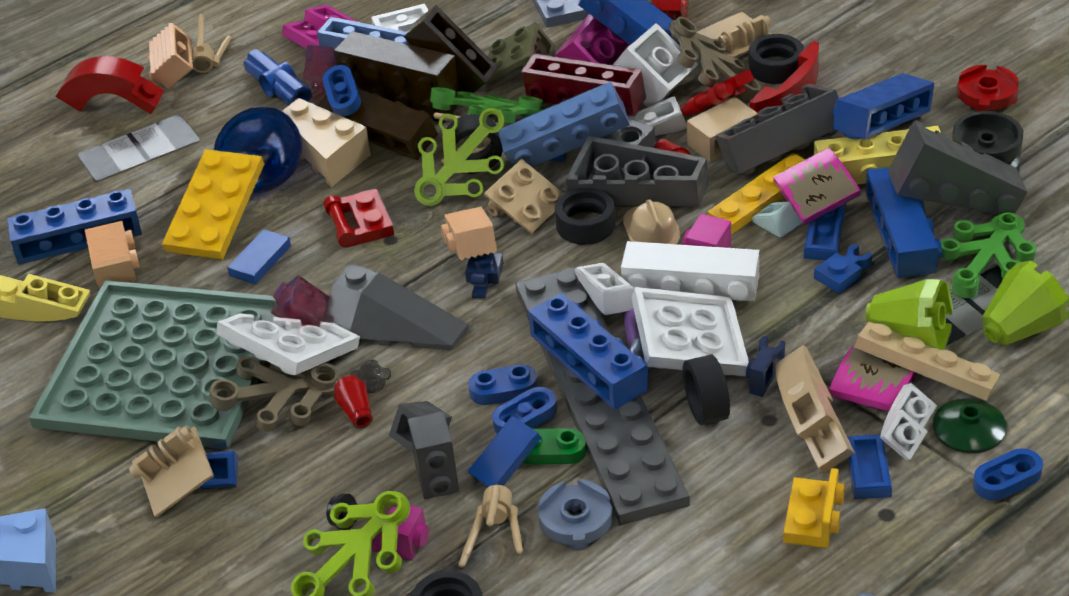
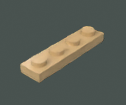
M868 322L858 335L854 348L985 401H988L1000 377L999 373L992 371L984 364L972 363L957 357L951 351L939 350L925 345L919 338L904 336L879 323Z

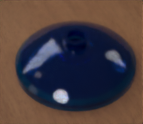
M254 107L236 114L223 126L216 138L214 150L262 157L269 155L263 161L264 166L252 194H258L277 188L291 177L300 162L303 144L297 125L287 114L271 107Z

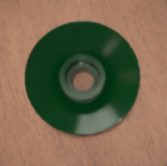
M963 398L949 401L936 411L933 418V430L936 437L947 447L959 452L981 453L989 451L998 446L1006 435L1007 425L1002 413L993 405L978 399Z

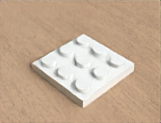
M634 287L631 299L647 367L683 370L685 360L713 354L717 358L724 375L746 376L749 361L731 297Z

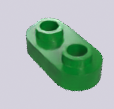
M572 428L533 429L542 438L523 463L530 465L577 463L585 457L587 452L583 433Z

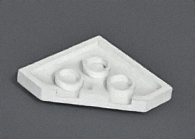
M241 313L218 321L215 333L228 340L231 345L241 347L253 353L256 358L268 361L280 367L284 373L291 375L300 374L357 349L360 336L335 323L320 322V327L312 325L301 326V320L279 317H273L272 323L264 320L254 321V315Z

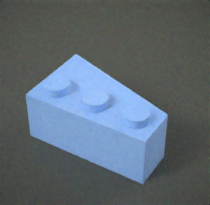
M46 508L0 516V584L10 585L11 590H23L24 586L43 587L45 592L56 593V536Z

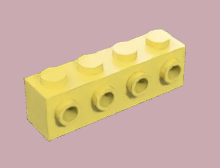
M938 126L925 127L933 132L936 130L941 132ZM909 129L883 132L867 139L842 137L814 141V155L830 148L850 173L856 184L866 183L867 170L890 167Z

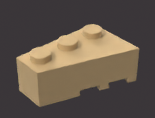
M300 98L279 113L284 142L302 160L306 159L316 173L320 172L326 178V183L331 188L371 156L366 126Z

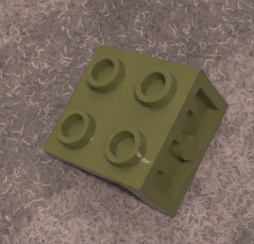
M536 22L527 27L522 26L518 28L513 35L505 39H498L490 46L488 57L498 68L486 84L522 65L525 67L533 54L554 56L556 46Z

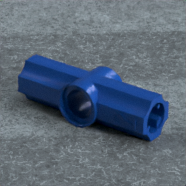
M257 49L248 53L246 60L243 62L244 68L259 81L261 88L267 96L277 95L288 105L298 98L309 102L312 98L311 89L296 78L294 70L287 62L279 64L265 52H260Z

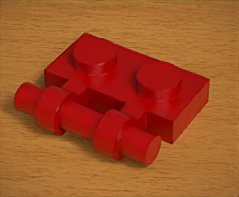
M750 69L690 98L687 104L681 107L682 114L686 117L692 114L698 115L704 112L706 108L709 110L723 103L727 96L732 98L746 91L744 85L755 80Z

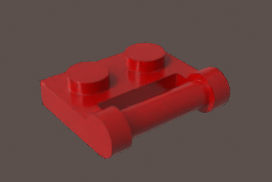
M377 189L362 191L343 198L332 195L323 202L326 213L331 215L337 230L336 238L341 247H352L394 235L393 224ZM351 212L358 229L353 230L348 226L343 213Z

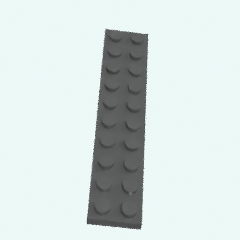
M574 268L515 282L517 295L528 320V310L559 293H563L572 302H577L588 316L593 320H598L603 328L610 333L599 309L575 275ZM540 344L577 430L583 433L586 440L587 453L603 488L610 497V503L619 525L690 506V496L641 395L614 410Z

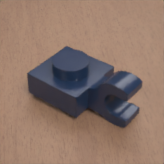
M484 253L482 257L480 255H477L476 258L470 257L465 275L466 282L474 285L472 298H486L489 283L499 284L504 264L503 253H489V255Z
M763 336L759 340V353L756 358L749 360L746 369V378L750 379V394L760 397L764 396L776 375L775 364L785 356V341L781 340L777 347L770 348L768 347L767 336Z

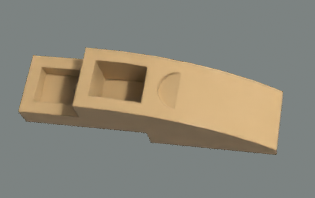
M802 345L775 364L776 377L784 405L797 435L805 440L817 467L826 473L855 452L830 404L833 402V399L807 347Z

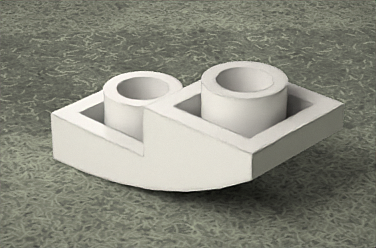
M912 383L903 385L886 417L880 438L906 461L910 460L928 432L924 429V426L937 405Z

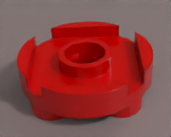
M975 65L961 72L959 82L957 83L956 95L963 103L975 108L976 112L998 110L1017 102L1019 81L1018 77L1009 69L997 66L996 70H986L987 65Z

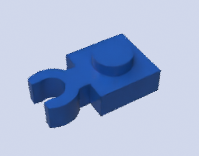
M854 244L847 249L846 256L843 257L835 253L814 269V279L840 294L861 278L862 270L871 266L872 253L868 252L864 256H859V245Z

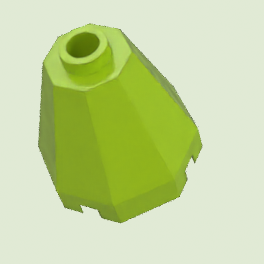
M1031 260L1017 263L1008 270L982 316L983 333L993 343L1007 345L1061 325L1069 318V310L1065 311V308L1069 306V296L1053 274L1046 270L1041 274L1034 270L1038 265Z
M926 279L874 295L871 303H868L866 306L867 323L872 322L874 324L886 325L894 332L907 337L919 338L925 345L945 350L952 324L945 323L946 314L952 315L953 311L949 283L942 280Z

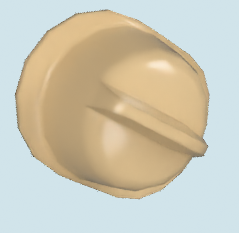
M649 199L640 206L631 208L623 216V224L631 242L678 244L680 230L673 212L665 204L652 202Z

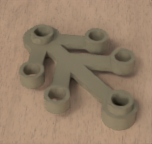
M678 17L670 23L671 37L680 44L681 52L677 56L678 62L684 67L691 68L698 59L697 55L693 52V47L698 52L702 66V72L698 79L703 85L711 88L719 79L714 67L727 79L746 71L747 65L742 60L723 54L726 46L721 41L696 33L697 27L689 19ZM753 80L745 84L746 91L736 95V97L744 102H748L760 91L761 86L759 82Z
M242 357L237 363V375L244 380H251L256 377L267 383L238 387L231 380L219 379L213 382L210 387L209 401L216 410L228 411L236 405V402L274 396L265 408L257 412L256 427L261 431L270 432L276 428L278 415L295 392L307 391L300 402L291 406L289 415L291 423L297 426H304L309 423L311 410L320 397L333 394L334 385L341 377L333 365L322 363L297 374L300 378L291 379L284 376L283 374L286 373L270 363L269 369L259 364L252 357ZM264 418H267V419H270L271 421H264L263 419H264Z

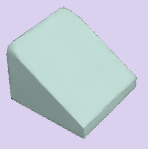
M772 202L752 217L753 223L778 237L785 236L802 223L790 202Z

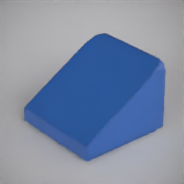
M234 450L206 453L214 477L201 485L200 489L237 486V453Z

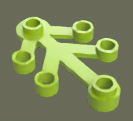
M495 108L484 110L479 117L480 125L457 151L455 130L458 127V119L453 114H444L440 117L439 127L443 133L444 166L437 174H435L433 155L438 148L436 140L431 137H424L419 141L418 149L422 154L423 177L417 181L414 192L421 204L434 206L439 204L444 196L468 195L470 197H478L483 193L484 185L479 179H470L466 183H446L454 173L488 171L491 174H499L503 171L505 164L500 156L494 155L488 159L466 160L489 133L499 132L503 128L505 117L500 110ZM492 114L498 117V124L494 127L487 124V118ZM446 117H451L454 120V126L451 129H446L443 126V120ZM430 140L433 143L434 147L431 152L423 150L422 144L424 141ZM492 159L500 161L501 167L499 170L493 171L490 169L489 163ZM476 182L479 184L480 191L477 194L470 193L468 189L470 183ZM432 184L435 186L436 193L434 196H428L425 193L427 185Z
M385 491L378 495L374 503L359 505L338 503L334 505L330 511V518L339 528H348L355 520H370L361 529L327 532L312 529L308 531L303 537V545L313 555L322 554L328 547H343L315 574L313 572L298 574L291 583L292 595L306 596L307 591L315 587L314 591L308 596H324V587L354 558L353 578L349 582V592L353 596H373L375 587L369 579L372 540L382 531V550L377 554L376 563L386 574L397 572L402 565V558L396 552L398 526L404 523L409 516L410 503L408 499L400 492ZM397 507L392 514L388 515L391 508ZM348 511L345 518L338 520L342 512ZM320 538V542L316 546H311L314 539ZM394 556V560L391 564L384 565V562L388 557ZM366 583L364 591L357 593V588L361 584Z

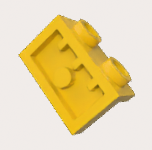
M831 468L829 481L793 478L783 532V543L829 548L831 533L838 534L840 511H835L836 505L843 506L845 483H838L839 469Z

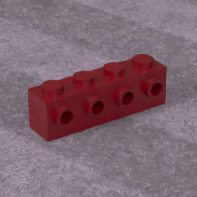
M533 54L521 71L526 95L540 98L543 100V103L559 104L610 81L624 104L627 116L635 117L646 100L643 76L640 69Z

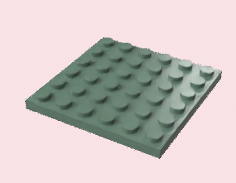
M105 280L29 417L32 428L158 442L172 433L175 428H183L187 425L190 429L196 427L203 447L228 449L250 400L236 402V405L228 411H219L209 401L210 387L213 382L219 379L231 380L238 387L256 385L259 380L258 378L244 380L237 375L238 360L242 357H252L263 366L266 365L267 361L256 358L253 353L241 347L233 346L228 340L215 334L217 322L241 313L254 315V321L264 320L273 323V317H287L291 308L289 297Z

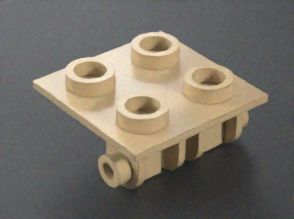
M740 12L696 33L721 41L726 46L723 54L732 58H738L749 52V47L754 40L761 36L772 34L769 32V27L772 23L768 16L759 15L752 19L744 12Z
M523 159L518 161L484 193L490 199L487 211L491 216H501L506 213L530 234H533L555 213V204L559 197L564 194Z
M186 425L183 428H175L172 433L158 441L160 449L152 445L149 447L150 453L146 451L139 457L132 460L133 464L129 466V470L135 478L141 476L156 518L214 477L196 427L190 429Z

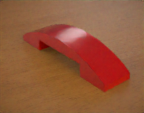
M813 41L798 55V69L777 89L765 86L750 100V108L758 113L766 107L783 105L781 99L789 94H794V96L803 94L801 89L803 86L809 83L815 85L819 68V42Z

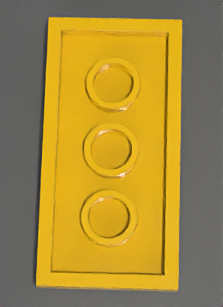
M205 149L162 242L164 251L223 260L264 166L262 156Z

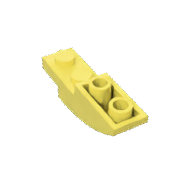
M28 274L24 281L0 275L1 318L34 322L70 319L78 317L90 296V290L32 274Z

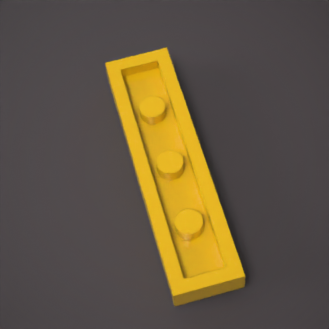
M791 153L707 211V215L731 221L732 235L752 221V217L772 202H779L784 198L773 181V177L806 159Z

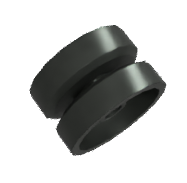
M996 111L972 112L960 117L953 125L952 141L958 144L963 142L981 155L986 153L1016 167L1019 173L1024 130L1018 121L1009 115Z

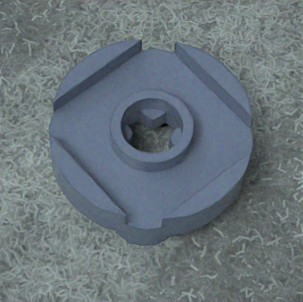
M577 480L578 485L566 486L565 482L558 483L549 488L539 501L540 529L555 542L569 545L574 550L586 549L590 542L602 537L609 530L613 522V509L610 497L604 488L590 481ZM579 509L582 510V514L576 516L569 515L568 512H577Z

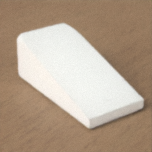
M675 96L638 111L635 117L627 116L629 119L655 127V136L687 129V124Z
M605 263L574 268L575 275L597 308L604 315L633 309L631 296L634 287Z

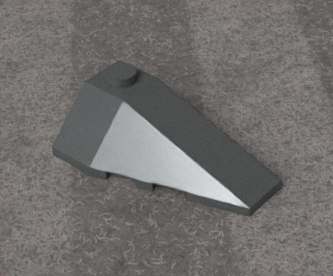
M350 264L333 283L322 322L335 323L360 336L359 344L361 339L379 340V345L390 346L392 341L410 342V345L414 348L452 350L468 330L467 323L379 272L354 264Z

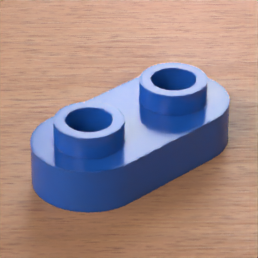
M337 65L328 69L323 75V84L333 112L340 116L353 114L359 109L361 98L350 69L344 65Z
M522 364L478 372L468 382L470 398L475 403L481 405L509 401L531 388L538 387L537 373L532 367Z
M535 387L500 405L492 414L494 431L498 434L511 416H514L532 429L551 419L557 412L555 393L545 387Z
M1021 448L986 462L975 470L974 491L984 499L1001 500L1023 490L1040 480L1043 468L1042 458L1032 450Z

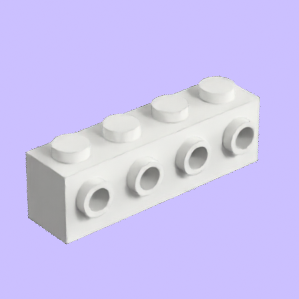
M627 241L621 265V277L633 287L725 296L737 301H755L759 280V250Z

